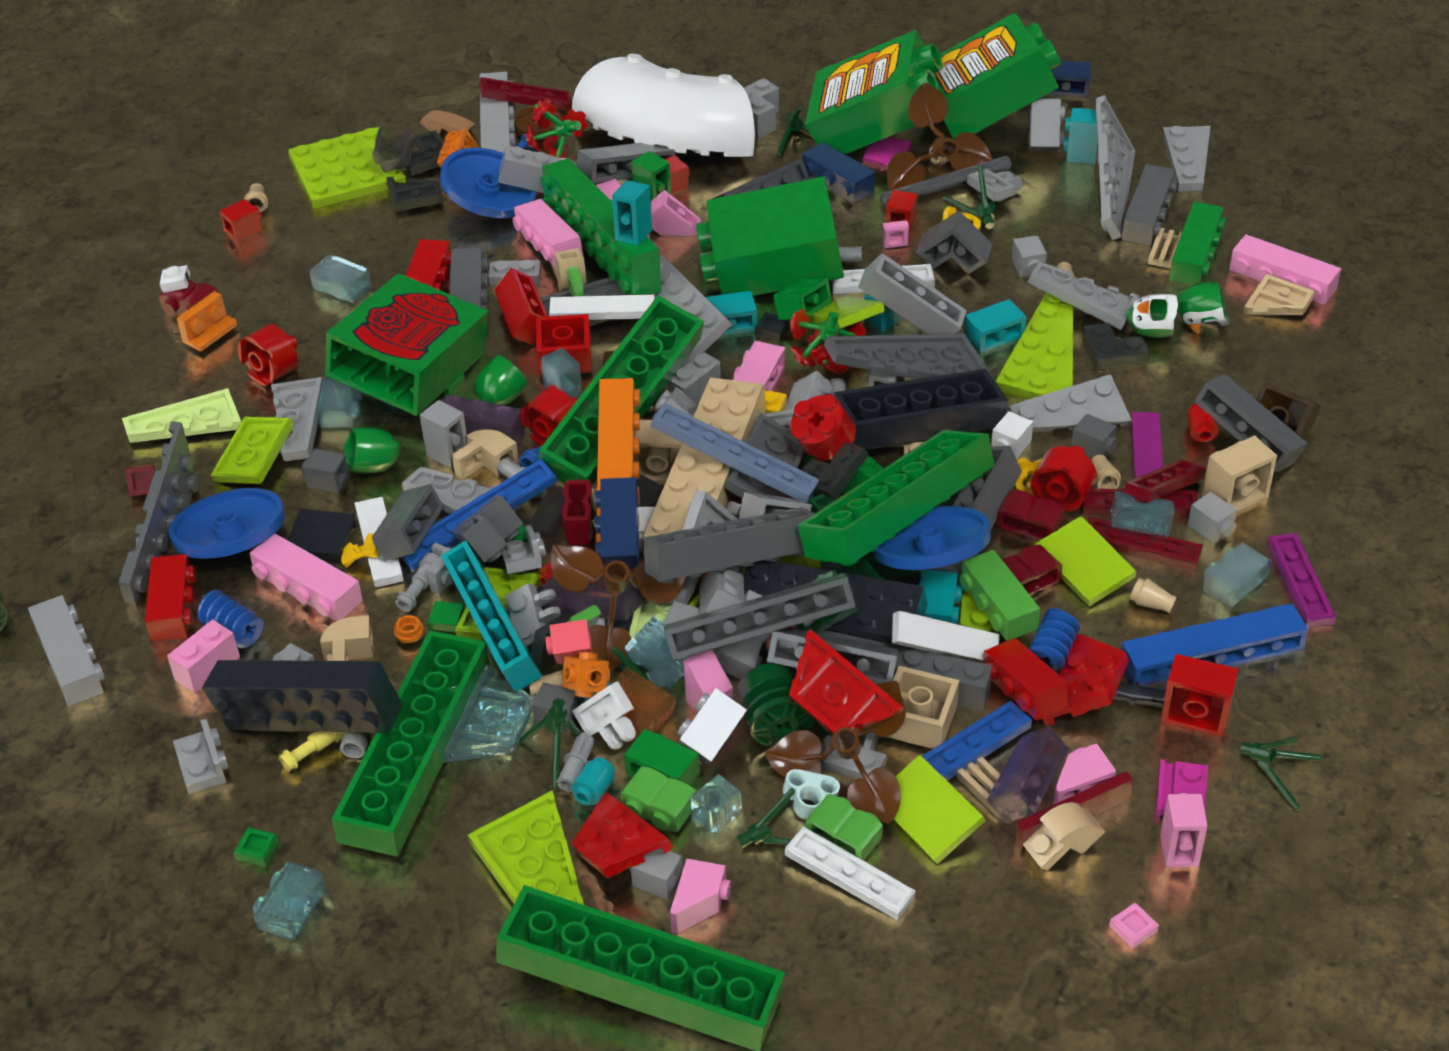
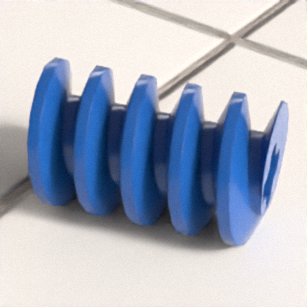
M220 590L210 591L203 598L198 608V619L202 625L205 626L213 619L233 632L237 647L247 648L253 645L263 631V619L257 618L255 612L232 600L228 595H224Z
M1047 609L1029 650L1054 671L1062 669L1080 631V623L1075 617L1061 609Z

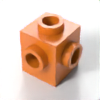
M580 651L579 656H564L561 687L574 690L575 696L593 697L594 692H600L607 687L610 680L609 661L598 659V653Z

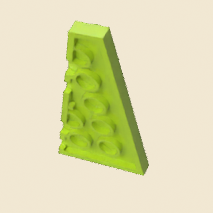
M1047 292L1045 293L995 381L1002 392L1032 399L1073 386V305L1063 302Z
M553 790L468 834L469 843L513 904L523 886L526 885L584 905L562 829L560 815L556 807Z

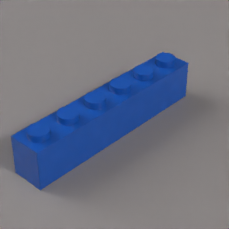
M1291 603L1252 613L1248 612L1230 618L1217 619L1199 625H1191L1173 631L1160 632L1151 636L1134 638L1122 642L1121 650L1125 651L1129 659L1124 673L1130 684L1134 681L1139 682V686L1145 687L1168 681L1175 654L1231 667L1304 650L1308 627Z

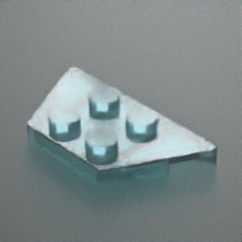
M486 665L443 752L444 762L450 763L513 753L531 716L530 702L532 696L524 690L515 692L507 679H501L495 674L494 668Z

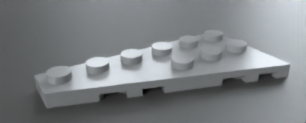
M1103 95L1096 98L1101 225L1105 232L1108 231L1112 240L1122 237L1135 149L1106 96Z
M661 254V292L654 294V299L659 295L704 321L701 339L680 366L682 368L695 359L697 355L707 350L732 324Z

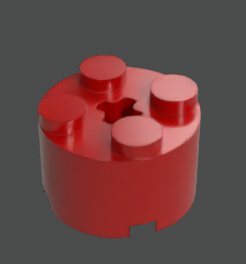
M273 323L247 335L238 343L239 360L241 364H247L250 370L246 373L259 385L266 386L298 369V358L295 350L298 347L296 339L292 335H287Z
M550 385L521 409V424L524 429L528 426L532 432V435L529 437L538 446H543L578 399L570 397L557 386Z
M833 395L815 396L806 401H799L794 407V414L790 424L792 435L805 452L814 459L830 461L845 442L851 444L854 442L856 436L855 423Z
M1057 446L1045 453L1033 473L1030 486L1036 498L1054 500L1065 507L1064 512H1072L1077 510L1084 502L1098 478V473L1094 464L1085 455V451L1080 446Z

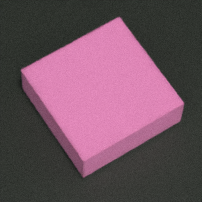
M907 220L882 223V246L884 249L908 246L909 224Z
M1133 903L1111 918L1109 927L1134 949L1157 933L1159 924L1138 904Z

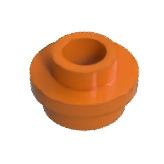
M412 615L401 617L394 627L395 638L402 643L416 642L424 634L422 622Z

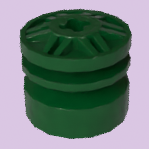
M776 663L763 664L750 670L741 678L737 686V696L740 705L747 709L745 715L750 733L755 741L760 744L775 746L789 733L799 730L809 731L814 722V718L790 698V689L797 673L795 667Z

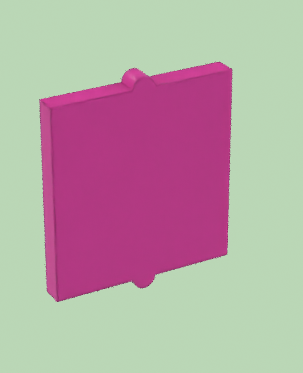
M892 136L869 145L863 157V162L888 166L895 154L903 151L909 152L912 141Z

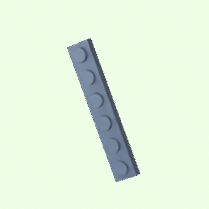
M666 403L662 405L652 420L650 427L796 500L807 503L819 482V479Z

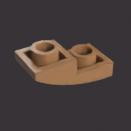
M431 110L420 120V124L429 131L436 130L439 135L445 130L451 132L453 130L459 131L463 128H466L470 133L475 123L459 115L439 110Z

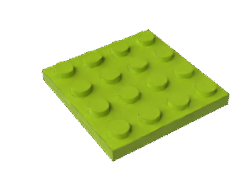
M379 127L367 128L364 131L344 134L340 137L323 139L316 143L299 145L288 149L289 158L313 209L389 190L386 177H394L395 182L406 183L405 176Z

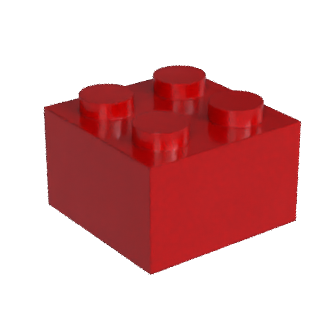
M589 314L536 317V352L539 376L592 372Z
M1175 654L1168 678L1161 722L1223 737L1239 669Z

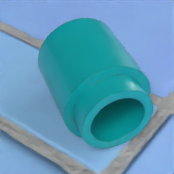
M600 757L588 761L571 785L574 798L583 805L598 804L614 780L615 769L613 765Z

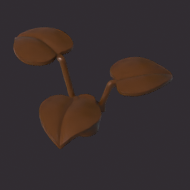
M923 83L914 92L909 103V117L918 128H923L929 124L930 129L937 135L938 138L933 143L934 152L919 156L917 159L908 151L895 154L887 168L888 189L890 191L923 181L927 172L924 165L919 163L922 160L941 156L949 159L951 166L956 171L992 160L987 146L975 134L962 132L957 134L954 139L944 137V134L934 126L933 123H939L946 117L948 103L945 96L929 83Z
M553 545L551 551L552 572L557 583L563 589L574 593H581L588 588L590 582L598 584L604 578V587L611 593L608 626L593 625L589 627L592 651L598 653V659L609 661L608 667L610 671L623 664L611 651V647L616 646L628 658L632 646L631 636L626 629L613 628L617 594L624 592L628 587V582H630L634 588H641V594L647 601L664 604L678 596L687 578L686 576L675 578L674 582L670 583L658 582L657 579L645 573V561L635 567L634 574L629 572V567L624 562L618 560L608 563L602 569L601 557L595 551L581 546Z
M888 681L877 686L903 707V711L900 714L864 729H852L849 727L838 729L833 735L832 742L828 744L829 747L823 754H821L822 743L815 734L806 730L794 731L784 736L775 746L765 752L767 760L775 771L784 778L793 769L821 774L822 766L820 760H826L836 750L840 757L853 759L863 777L854 780L849 785L847 800L855 809L874 814L881 823H891L896 817L901 803V791L898 780L891 771L884 767L875 768L867 774L858 757L862 747L858 736L866 735L871 730L878 737H888L901 729L905 721L906 709L897 681Z

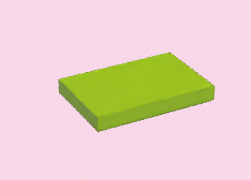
M846 296L833 301L809 316V323L821 325L823 321L827 320L829 312H836L839 314L837 324L840 327L839 329L883 313L885 309L881 301Z
M244 417L210 475L213 481L221 483L262 484L295 425L292 419L281 417Z
M1082 516L1036 543L1041 544L1063 565L1061 578L1088 606L1093 605L1136 578V570Z
M484 567L507 611L509 609L505 595L528 583L535 585L537 590L540 584V574L521 571L507 574L505 569ZM466 605L455 629L456 636L485 641Z
M921 755L916 757L895 776L900 786L901 803L893 821L936 864L941 862L985 822L983 815Z

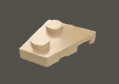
M1266 274L1244 306V314L1303 315L1314 299L1315 291Z

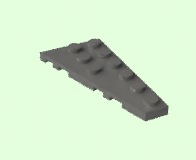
M965 334L830 336L826 338L824 343L834 363L912 379L986 369L988 371Z
M171 421L168 430L172 437L170 443L164 444L161 451L163 456L161 470L156 469L142 509L147 514L144 523L137 524L135 535L137 536L136 548L128 552L119 579L125 603L136 604L141 593L146 591L150 576L151 557H160L167 550L170 540L169 527L171 522L181 511L189 506L190 499L199 488V477L195 473L194 458L190 454L182 422Z

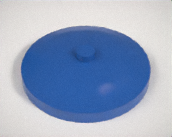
M465 148L457 150L444 160L440 172L441 186L451 200L470 212L486 217H515L514 207L534 201L537 191L499 183V169L504 153L492 149Z
M258 488L228 490L203 498L181 511L170 524L169 536L174 549L180 554H187L188 557L217 558L250 549L271 537L282 526L285 520V510L280 497L271 491Z
M934 507L932 512L922 515L915 520L913 525L905 527L896 533L897 535L894 538L880 544L878 549L872 553L879 563L896 569L923 570L951 565L972 557L987 546L991 539L989 519L983 513L967 507Z

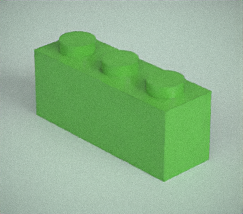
M995 550L962 561V574L959 577L962 588L972 595L978 609L984 611L990 619L993 629L997 632L999 631L1006 641L1038 629L1040 607Z

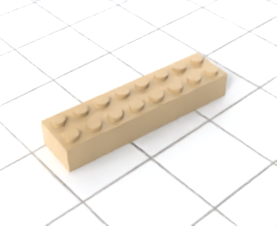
M710 377L694 418L746 442L760 413L764 414L766 410L764 385L761 383ZM682 443L643 535V539L644 537L683 530L688 515V508L696 490L706 491L724 508H727L733 493L724 488L733 467Z

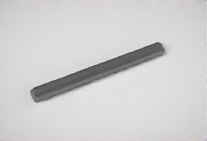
M1004 156L894 190L916 193L918 198L967 183V175L978 172V166H982L983 170L988 169L996 174L1009 170L1012 164L1009 157ZM893 190L881 194L880 201L883 207L887 206Z

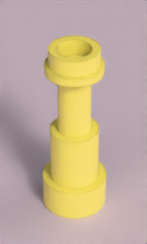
M314 732L307 737L308 741L293 751L284 750L283 754L279 756V760L288 772L293 769L296 770L298 762L314 751H321L334 741L336 743L340 742L348 732Z

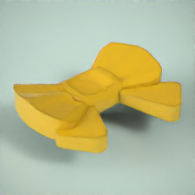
M372 533L367 534L363 546L358 547L357 544L353 545L349 542L344 547L341 562L345 568L350 566L355 560L363 557L377 558L380 552L376 549L371 538Z

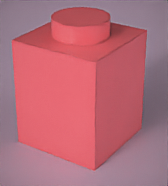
M586 619L550 625L551 636L545 637L548 655L553 654L557 664L564 663V656H579L580 651L593 652L590 630Z

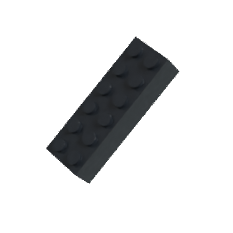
M986 369L833 393V396L840 402L855 423L856 436L852 444L864 449L926 440L942 430L962 432L990 430L995 428L1006 415L1008 399Z
M757 561L753 566L746 567L743 576L744 595L749 590L761 596L813 582L820 574L830 572V570L777 561ZM845 573L854 602L859 611L825 630L893 644V613L902 611L925 616L928 603L924 586Z
M217 660L202 686L226 728L235 731L389 733L403 706L380 661Z

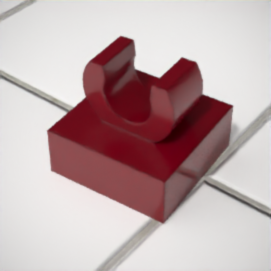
M154 463L125 468L129 496L148 494L155 472Z

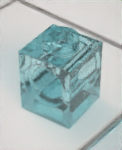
M718 774L691 796V816L700 827H706L713 834H716L742 812L741 791Z

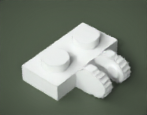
M618 681L609 685L572 711L588 736H593L600 732L604 741L607 742L611 749H619L624 741L628 742L635 738V727L632 726L633 724L630 719L623 716L634 708Z

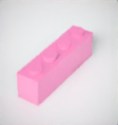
M542 199L514 207L515 217H513V224L515 229L520 231L526 241H530L535 250H539L543 254L546 261L549 260L555 268L554 252L579 248L583 256L580 236Z
M1247 234L1232 250L1229 270L1260 282L1266 274L1311 289L1315 291L1312 301L1323 305L1326 304L1336 291L1341 272L1339 267Z
M754 341L750 350H746L742 365L736 368L733 380L761 383L764 385V390L773 391L785 369V347Z
M275 533L249 553L252 571L259 579H265L274 584L278 590L286 591L296 597L300 603L310 605L325 617L328 616L335 621L343 619L363 601L358 580Z

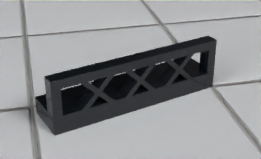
M801 158L712 199L809 180L810 176Z

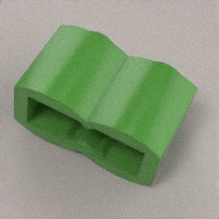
M644 766L640 767L621 792L622 804L642 819L651 820L655 827L664 831L678 832L698 804L696 790L690 785L677 779L667 778L659 771Z
M828 794L806 819L807 829L863 861L882 839L883 824L870 812L855 809L844 797Z

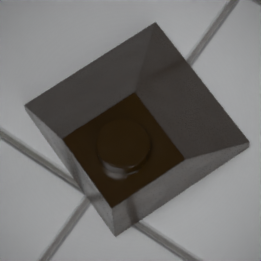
M1265 381L1256 398L1260 404L1303 440L1310 433L1322 407L1315 401Z

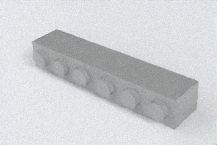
M507 72L480 73V78L485 77L508 81ZM480 91L481 148L504 153L506 145L516 146L514 103L482 98Z

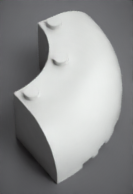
M629 54L628 57L611 58L598 63L582 77L575 90L572 109L575 112L583 111L586 115L585 121L587 123H593V128L596 130L608 131V135L623 140L625 137L635 139L634 143L668 146V149H674L677 153L686 154V149H690L695 153H701V155L709 156V151L723 152V156L729 157L753 156L755 128L752 107L745 89L731 75L721 74L719 77L681 73L678 69H665L650 63L639 54Z

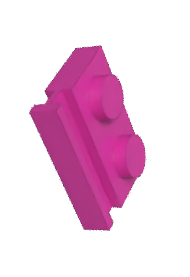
M1161 759L1155 817L1160 818L1161 815H1164L1168 794H1202L1205 810L1208 766L1179 761L1171 764Z

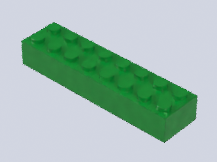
M569 158L543 165V176L540 177L541 185L544 189L542 200L580 236L581 246L586 250L588 256L592 257L599 267L609 274L611 280L615 281L624 293L628 295H654L660 293L659 248L647 236L639 245L615 240L612 201Z
M657 295L539 449L538 460L542 458L556 478L564 483L568 480H589L591 485H593L598 475L599 379L633 378L635 389H640L641 405L635 406V413H640V419H642L700 341L704 321Z
M942 430L800 523L798 528L805 558L817 559L820 562H837L843 566H851L858 563L859 559L864 555L877 550L880 544L894 538L897 535L896 533L905 527L913 525L915 520L922 515L932 512L935 506L949 500L951 495L965 489L967 484L984 476L986 471L995 466L989 434Z
M429 630L397 692L403 706L390 732L375 734L331 819L337 843L396 857L399 856L490 668L488 648L485 641Z
M526 885L523 886L497 936L496 963L754 1051L761 1050L782 996L785 978L784 971Z

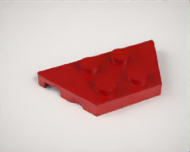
M812 630L807 632L802 656L799 658L796 677L793 680L789 695L793 701L833 735L842 727L863 729L896 716L903 711V707Z
M1077 634L1065 665L1060 672V676L1067 681L1069 707L1042 718L1045 726L1055 724V717L1071 712L1073 717H1076L1091 709H1099L1110 705L1129 662L1125 651L1083 634Z
M608 792L602 796L571 842L576 853L606 878L621 873L628 867H634L646 862L644 855L661 848L664 853H667L674 848L666 836Z

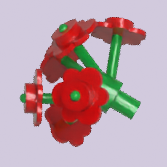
M547 98L544 101L540 100L535 104L533 109L535 114L532 120L543 129H547L550 122L556 123L555 130L536 135L534 128L529 125V133H526V142L530 147H534L536 152H540L538 140L546 138L542 147L548 152L547 155L565 158L566 151L568 150V146L565 144L566 137L572 135L579 137L583 134V129L588 127L585 121L586 115L583 111L575 112V110L571 109L560 120L554 115L556 106L550 104L551 100Z
M800 309L799 312L796 311L790 321V328L794 332V339L799 340L802 335H805L806 328L815 329L816 331L814 335L808 337L807 344L809 346L805 351H802L797 346L791 347V350L795 353L793 357L798 364L804 367L807 365L815 367L818 364L824 366L825 370L833 371L836 374L846 372L851 366L834 363L824 346L827 337L837 335L865 336V328L862 327L861 322H857L847 326L845 330L839 329L840 327L837 324L839 314L836 312H829L827 320L823 321L821 325L809 323V316L805 314L804 309Z

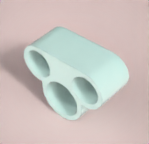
M793 769L786 775L783 794L790 788L795 790L794 795L790 798V800H794L793 810L800 818L807 819L828 794L838 795L840 784L831 776ZM802 800H811L815 805L805 804Z

